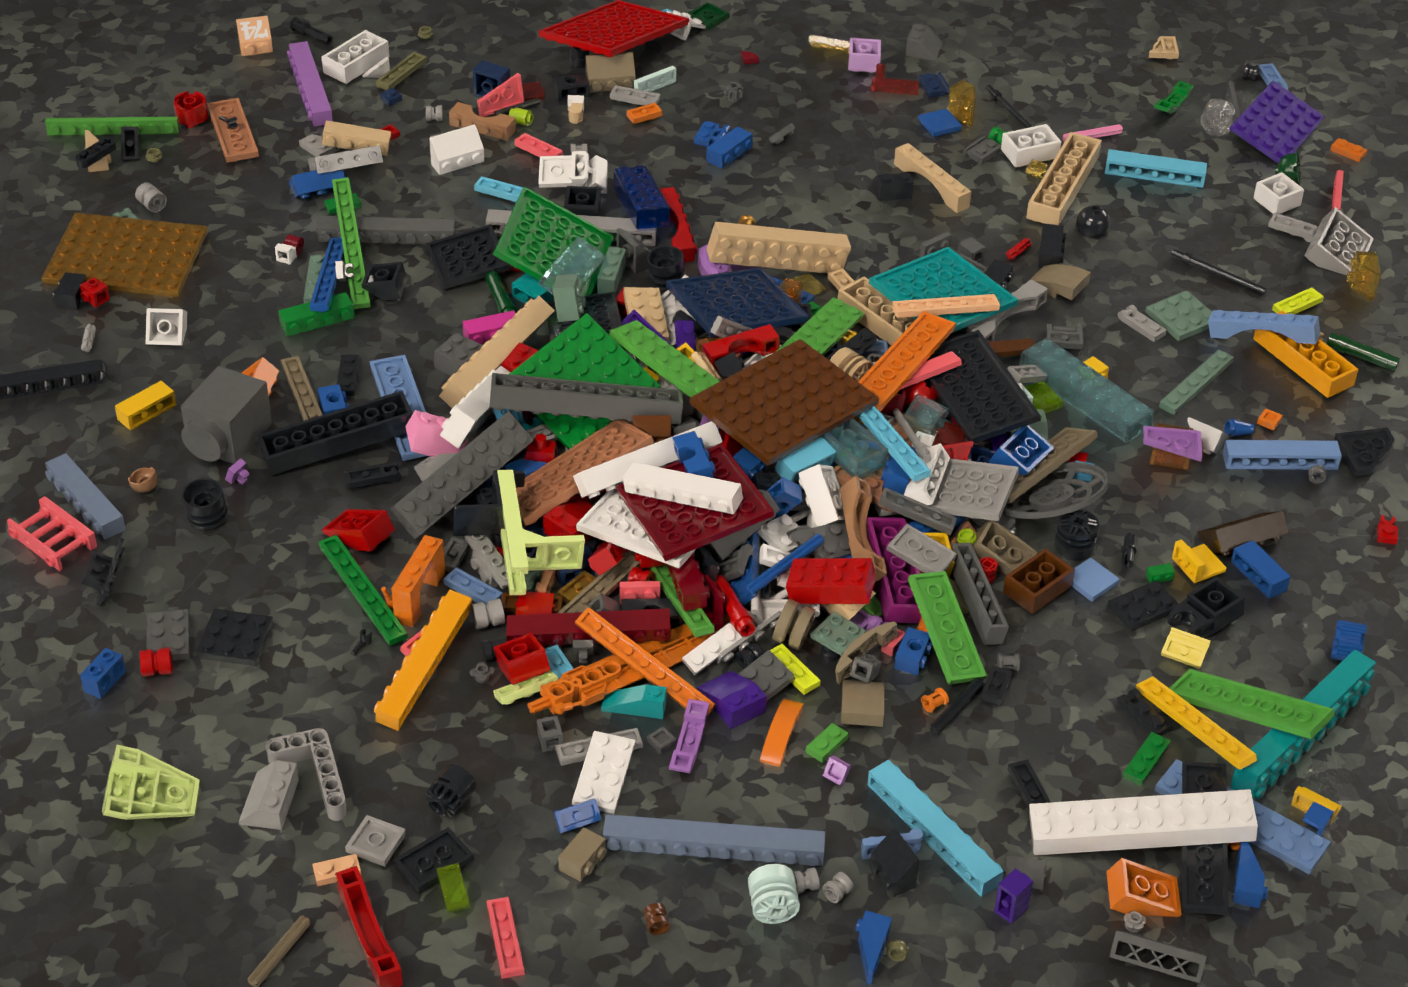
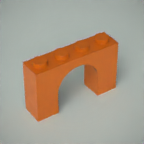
M424 535L391 588L394 615L402 625L414 627L421 615L420 592L422 583L438 587L446 574L442 539Z

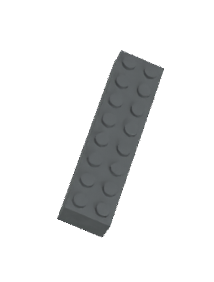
M508 411L396 503L390 511L414 539L418 538L492 476L493 470H499L528 446L533 439Z

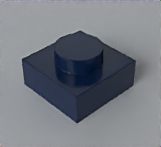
M392 88L380 93V99L390 106L402 101V95Z

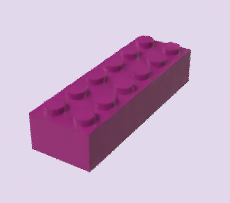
M867 517L866 531L869 545L878 556L884 558L887 575L875 583L885 622L919 623L922 616L909 585L908 577L913 574H920V571L886 550L888 544L906 525L905 518Z

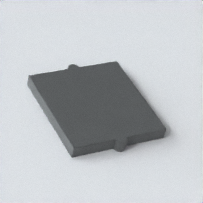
M1006 856V865L1003 869L1004 878L1016 868L1033 880L1031 891L1043 892V884L1046 879V874H1044L1045 861Z

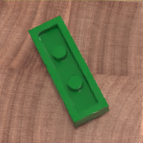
M1151 732L1124 770L1123 778L1142 786L1169 748L1171 740Z

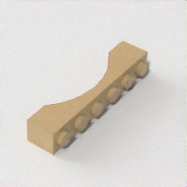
M909 143L895 148L894 165L903 172L912 171L926 177L939 191L945 204L954 212L959 213L970 208L971 191Z

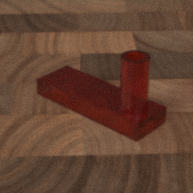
M879 63L876 65L875 77H872L871 91L918 95L919 81L885 78V64Z

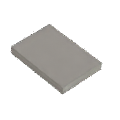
M909 524L903 527L886 549L924 573L945 571L957 556V553Z

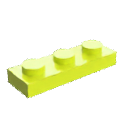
M1311 287L1273 304L1272 310L1275 313L1284 311L1287 314L1295 315L1323 302L1324 296Z
M783 644L770 650L794 674L795 680L791 683L803 695L820 686V679Z

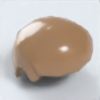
M144 467L134 471L128 478V481L134 491L146 493L156 487L158 475L153 467Z

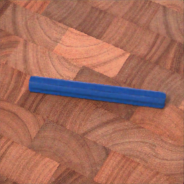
M821 534L813 536L747 584L745 587L746 591L750 595L755 594L792 566L793 559L804 558L821 546L825 541Z

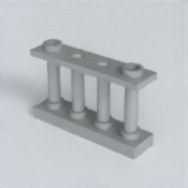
M380 145L307 158L310 171L317 170V174L383 162Z

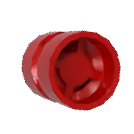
M170 647L160 648L156 653L152 649L140 650L142 677L154 676L156 671L162 675L173 673Z

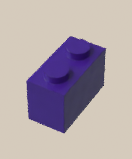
M1015 868L998 884L994 912L1011 924L1017 920L1029 907L1033 880Z

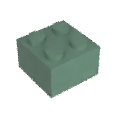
M578 274L557 275L553 295L558 322L578 320L584 312L583 307L586 306L585 296L581 294L583 282L582 279L579 280Z

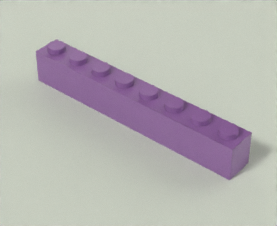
M308 42L289 44L287 57L290 60V66L293 69V75L296 78V84L302 96L309 121L312 120L313 126L325 125L326 120L333 121L332 110Z

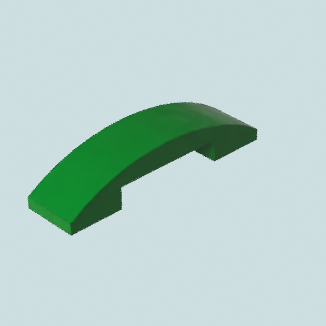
M1180 80L1174 85L1172 93L1164 100L1160 99L1154 105V108L1170 114L1176 112L1185 103L1194 85Z

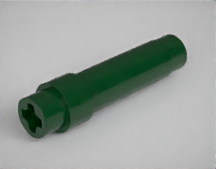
M489 272L485 278L497 304L498 312L504 313L514 310L516 314L517 309L514 302L510 299L498 272Z
M1331 333L1327 341V345L1339 353H1346L1394 372L1400 361L1398 357L1354 341L1342 334Z

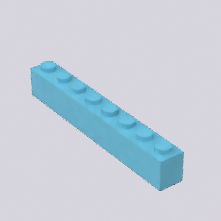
M887 760L869 771L867 785L911 829H920L923 832L922 839L975 892L983 897L998 887L1003 878L1004 871L1002 867L995 863L984 849L977 846L972 838L958 827L955 821L947 817L943 810L929 799L926 793L917 788L915 783L908 779L898 766Z

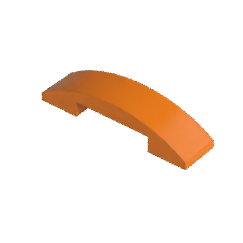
M783 699L768 731L760 762L778 767L781 766L786 754L788 741L796 721H799L804 703Z

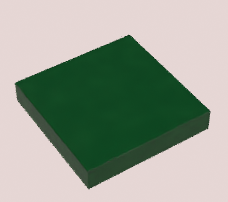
M709 2L688 13L691 15L690 18L701 20V24L705 25L708 30L730 18V13Z

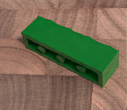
M346 292L332 297L328 311H311L310 302L278 310L280 325L287 337L355 318L353 303Z

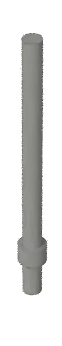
M895 408L893 414L914 445L915 452L925 462L930 461L931 457L928 454L927 447L920 442L900 410Z

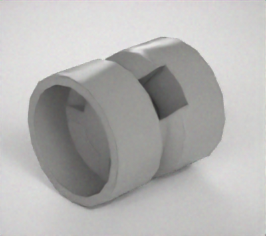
M149 182L143 183L136 190V199L149 211L157 213L165 207L167 202L166 196Z
M500 598L489 600L486 605L484 602L471 605L476 629L486 628L489 623L493 626L505 624L504 610Z

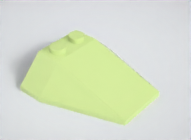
M116 745L107 780L102 813L105 816L124 820L194 816L200 780L139 749Z

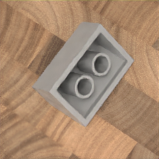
M275 760L257 771L240 816L239 825L282 830L299 782L297 763Z

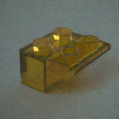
M961 80L950 86L948 111L956 119L970 127L973 126L976 102L975 86L965 80Z

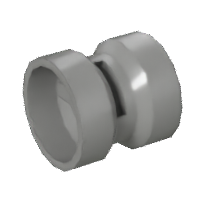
M426 105V122H431L432 120L443 121L442 105H437L436 107Z
M814 867L808 868L803 873L799 870L793 871L798 894L804 893L805 889L819 890V877Z
M838 872L832 881H828L822 886L825 897L833 903H838L843 898V894H848L853 890L851 879L842 872Z

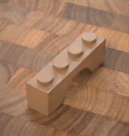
M457 102L449 111L450 126L464 128L475 124L478 133L508 141L516 131V118L499 114L494 117H481L472 111L471 105Z

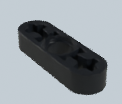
M105 137L77 154L75 157L77 166L87 168L116 149L115 139Z

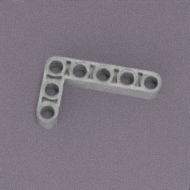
M316 728L272 738L267 741L266 751L269 764L275 760L295 763L313 759L327 816L334 821H339L346 817L345 795L326 730Z

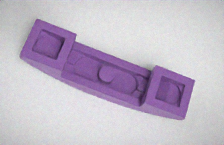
M688 700L683 726L676 750L673 751L669 770L690 774L701 744L709 702Z

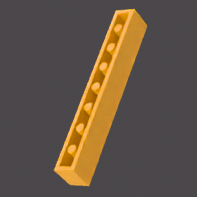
M449 590L446 596H442L437 611L434 610L432 612L429 624L424 625L420 639L414 641L411 649L412 652L410 655L405 656L401 670L395 672L393 683L391 686L388 685L386 687L383 699L376 703L374 713H376L375 722L399 731L469 615L472 598L453 590Z

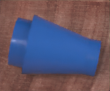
M1232 418L1225 422L1224 431L1230 437L1253 434L1254 425Z

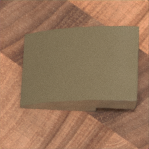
M1052 264L1043 266L1030 280L1047 287L1048 296L1056 299L1061 295L1072 300L1089 284L1091 272L1075 266Z
M843 680L841 724L883 727L884 683Z

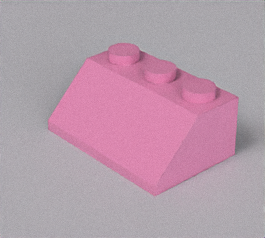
M415 410L405 426L411 451L427 456L458 453L467 446L468 440L461 447H455L440 436L443 431L441 426L447 418L435 416L427 412Z

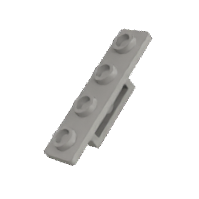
M486 535L464 536V539L473 549L471 566L480 574L482 582L493 588H497L498 585L502 589L508 587L505 561Z
M749 611L755 626L754 633L747 637L742 636L741 639L722 651L716 659L717 664L723 661L725 663L730 661L735 656V652L742 649L745 650L753 639L759 640L764 636L767 629H774L781 611H778L762 624Z

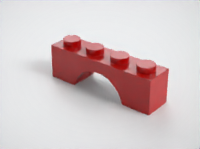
M769 324L703 344V353H705L717 370L714 362L733 352L736 355L740 352L750 351L759 353L762 356L776 352L780 348V338L772 325Z

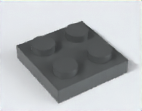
M770 650L766 651L738 673L757 684L766 694V702L795 680L794 674Z

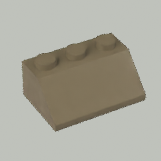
M633 52L618 53L614 57H606L604 54L587 55L586 78L589 82V93L612 91L615 85L634 89L635 67Z

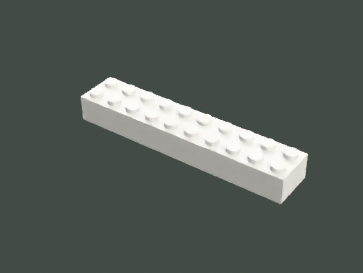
M1251 789L1029 804L1034 855L1256 841L1258 824Z

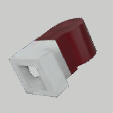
M291 234L287 235L282 244L278 243L275 246L276 261L291 264L303 249L304 238Z

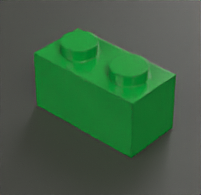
M1171 563L1147 567L1146 577L1149 583L1153 581L1158 583L1171 581L1174 579L1175 570Z

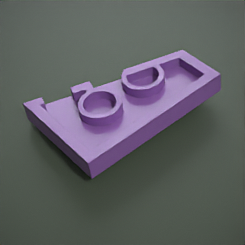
M1144 426L1143 444L1201 462V431Z

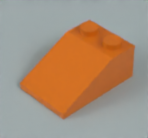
M1121 858L1106 871L1110 909L1124 914L1137 911L1143 916L1180 917L1182 915L1177 877Z

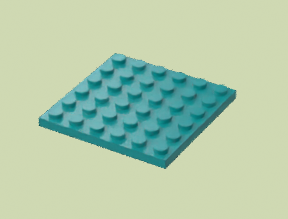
M950 247L943 248L869 279V284L890 301L995 294L1000 304L997 311L938 315L941 318L956 323L953 332L1017 306L1019 300Z

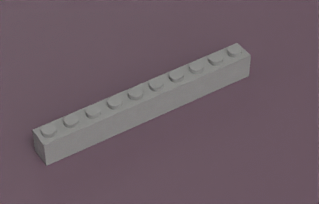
M488 209L486 226L491 224L496 236H501L512 211ZM577 215L613 235L612 243L617 244V228H621L634 235L645 246L656 245L657 220Z

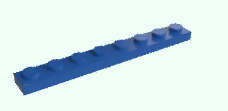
M341 237L330 238L310 302L311 311L324 312L329 310L337 283L335 261H343L344 259Z

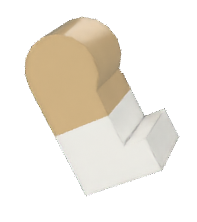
M568 95L569 122L573 124L581 123L584 113V96Z

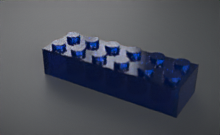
M637 165L630 168L621 166L614 169L613 187L635 228L669 227L670 207L647 167Z

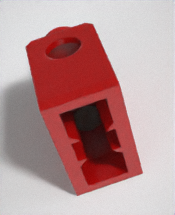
M537 434L535 439L527 446L525 460L549 463L559 456L556 442L547 440L544 434Z

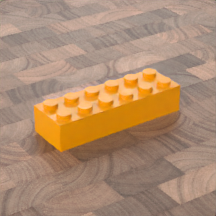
M1281 311V312H1278V313H1276V314H1287V313L1284 312V311ZM1255 329L1253 339L1325 397L1329 398L1354 386L1358 368L1319 338L1316 344L1297 343L1281 333Z

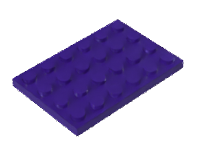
M1272 81L1231 125L1229 130L1276 163H1279L1282 156L1294 153L1325 116L1310 107L1306 102L1297 98L1293 93L1287 91L1280 84Z

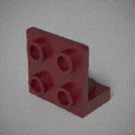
M704 575V586H708L710 598H707V607L701 609L713 624L715 631L724 627L723 620H725L726 616L723 603L726 600L724 593L720 592L717 588L716 582L712 581L709 575Z

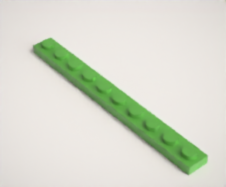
M349 177L333 179L332 184L345 263L354 265V268L347 270L348 274H354L353 278H348L351 300L354 309L371 307L369 293L361 286L365 277V270Z

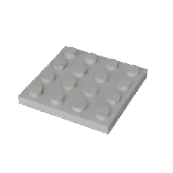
M949 459L933 504L928 506L952 516L999 521L1019 474V467Z

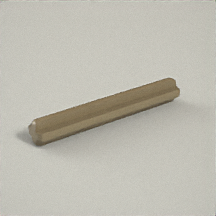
M301 915L247 979L250 986L259 987L310 926V919Z

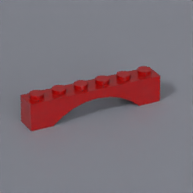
M674 187L654 189V203L657 212L669 219L677 229L675 236L671 239V246L682 251L684 262L695 261L697 245L694 244L693 234H690V225L687 223L686 213H683V204L680 203L679 193L676 194Z
M355 866L336 872L338 892L378 987L403 986L401 967L394 951L388 945L380 929L358 867Z

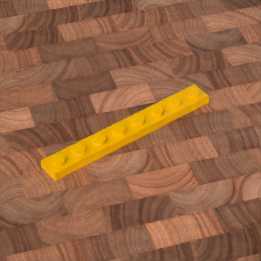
M1152 676L1136 684V688L1141 695L1240 770L1257 761L1256 753Z

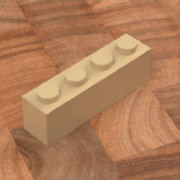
M326 120L322 145L349 150L380 145L381 154L387 156L391 131Z

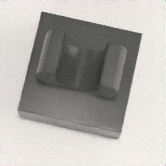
M573 640V655H579V663H587V655H594L593 640Z

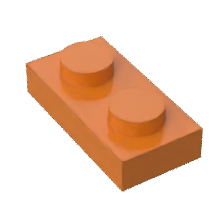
M656 103L627 110V117L633 124L662 116V110Z
M1340 138L1331 145L1330 149L1332 152L1360 162L1367 155L1368 151L1360 145H1355Z

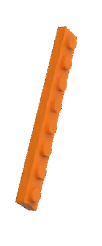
M588 607L575 621L579 628L653 685L667 687V695L686 709L689 699L709 702L707 716L716 707L714 702Z

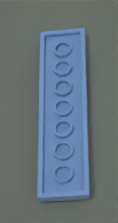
M405 355L369 361L380 397L403 391L412 413L415 410L426 412ZM407 433L394 437L402 461L427 456L411 451Z
M1175 760L1156 784L1154 791L1162 795L1182 794L1181 761ZM1226 786L1227 791H1233L1232 788ZM1253 800L1258 828L1256 841L1249 842L1310 875L1330 847L1331 841Z

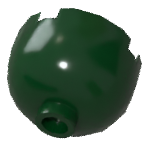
M1289 153L1282 156L1278 166H1275V175L1284 173L1295 183L1301 185L1299 153Z

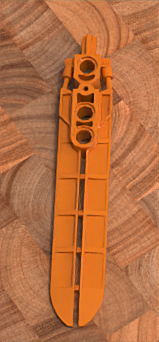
M726 614V618L723 620L724 626L730 622V617ZM683 624L671 630V640L663 642L644 641L638 645L669 668L682 662V657L719 630L695 638L689 627ZM613 654L588 666L581 665L562 674L561 678L555 682L551 681L541 685L540 694L542 698L528 703L527 706L531 714L548 708L553 715H561L566 711L572 710L575 706L581 705L584 707L602 700L605 695L637 682L644 677Z

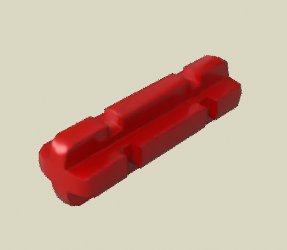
M1024 238L1012 247L1011 250H1008L1006 252L1007 259L1013 260L1032 245L1030 239Z

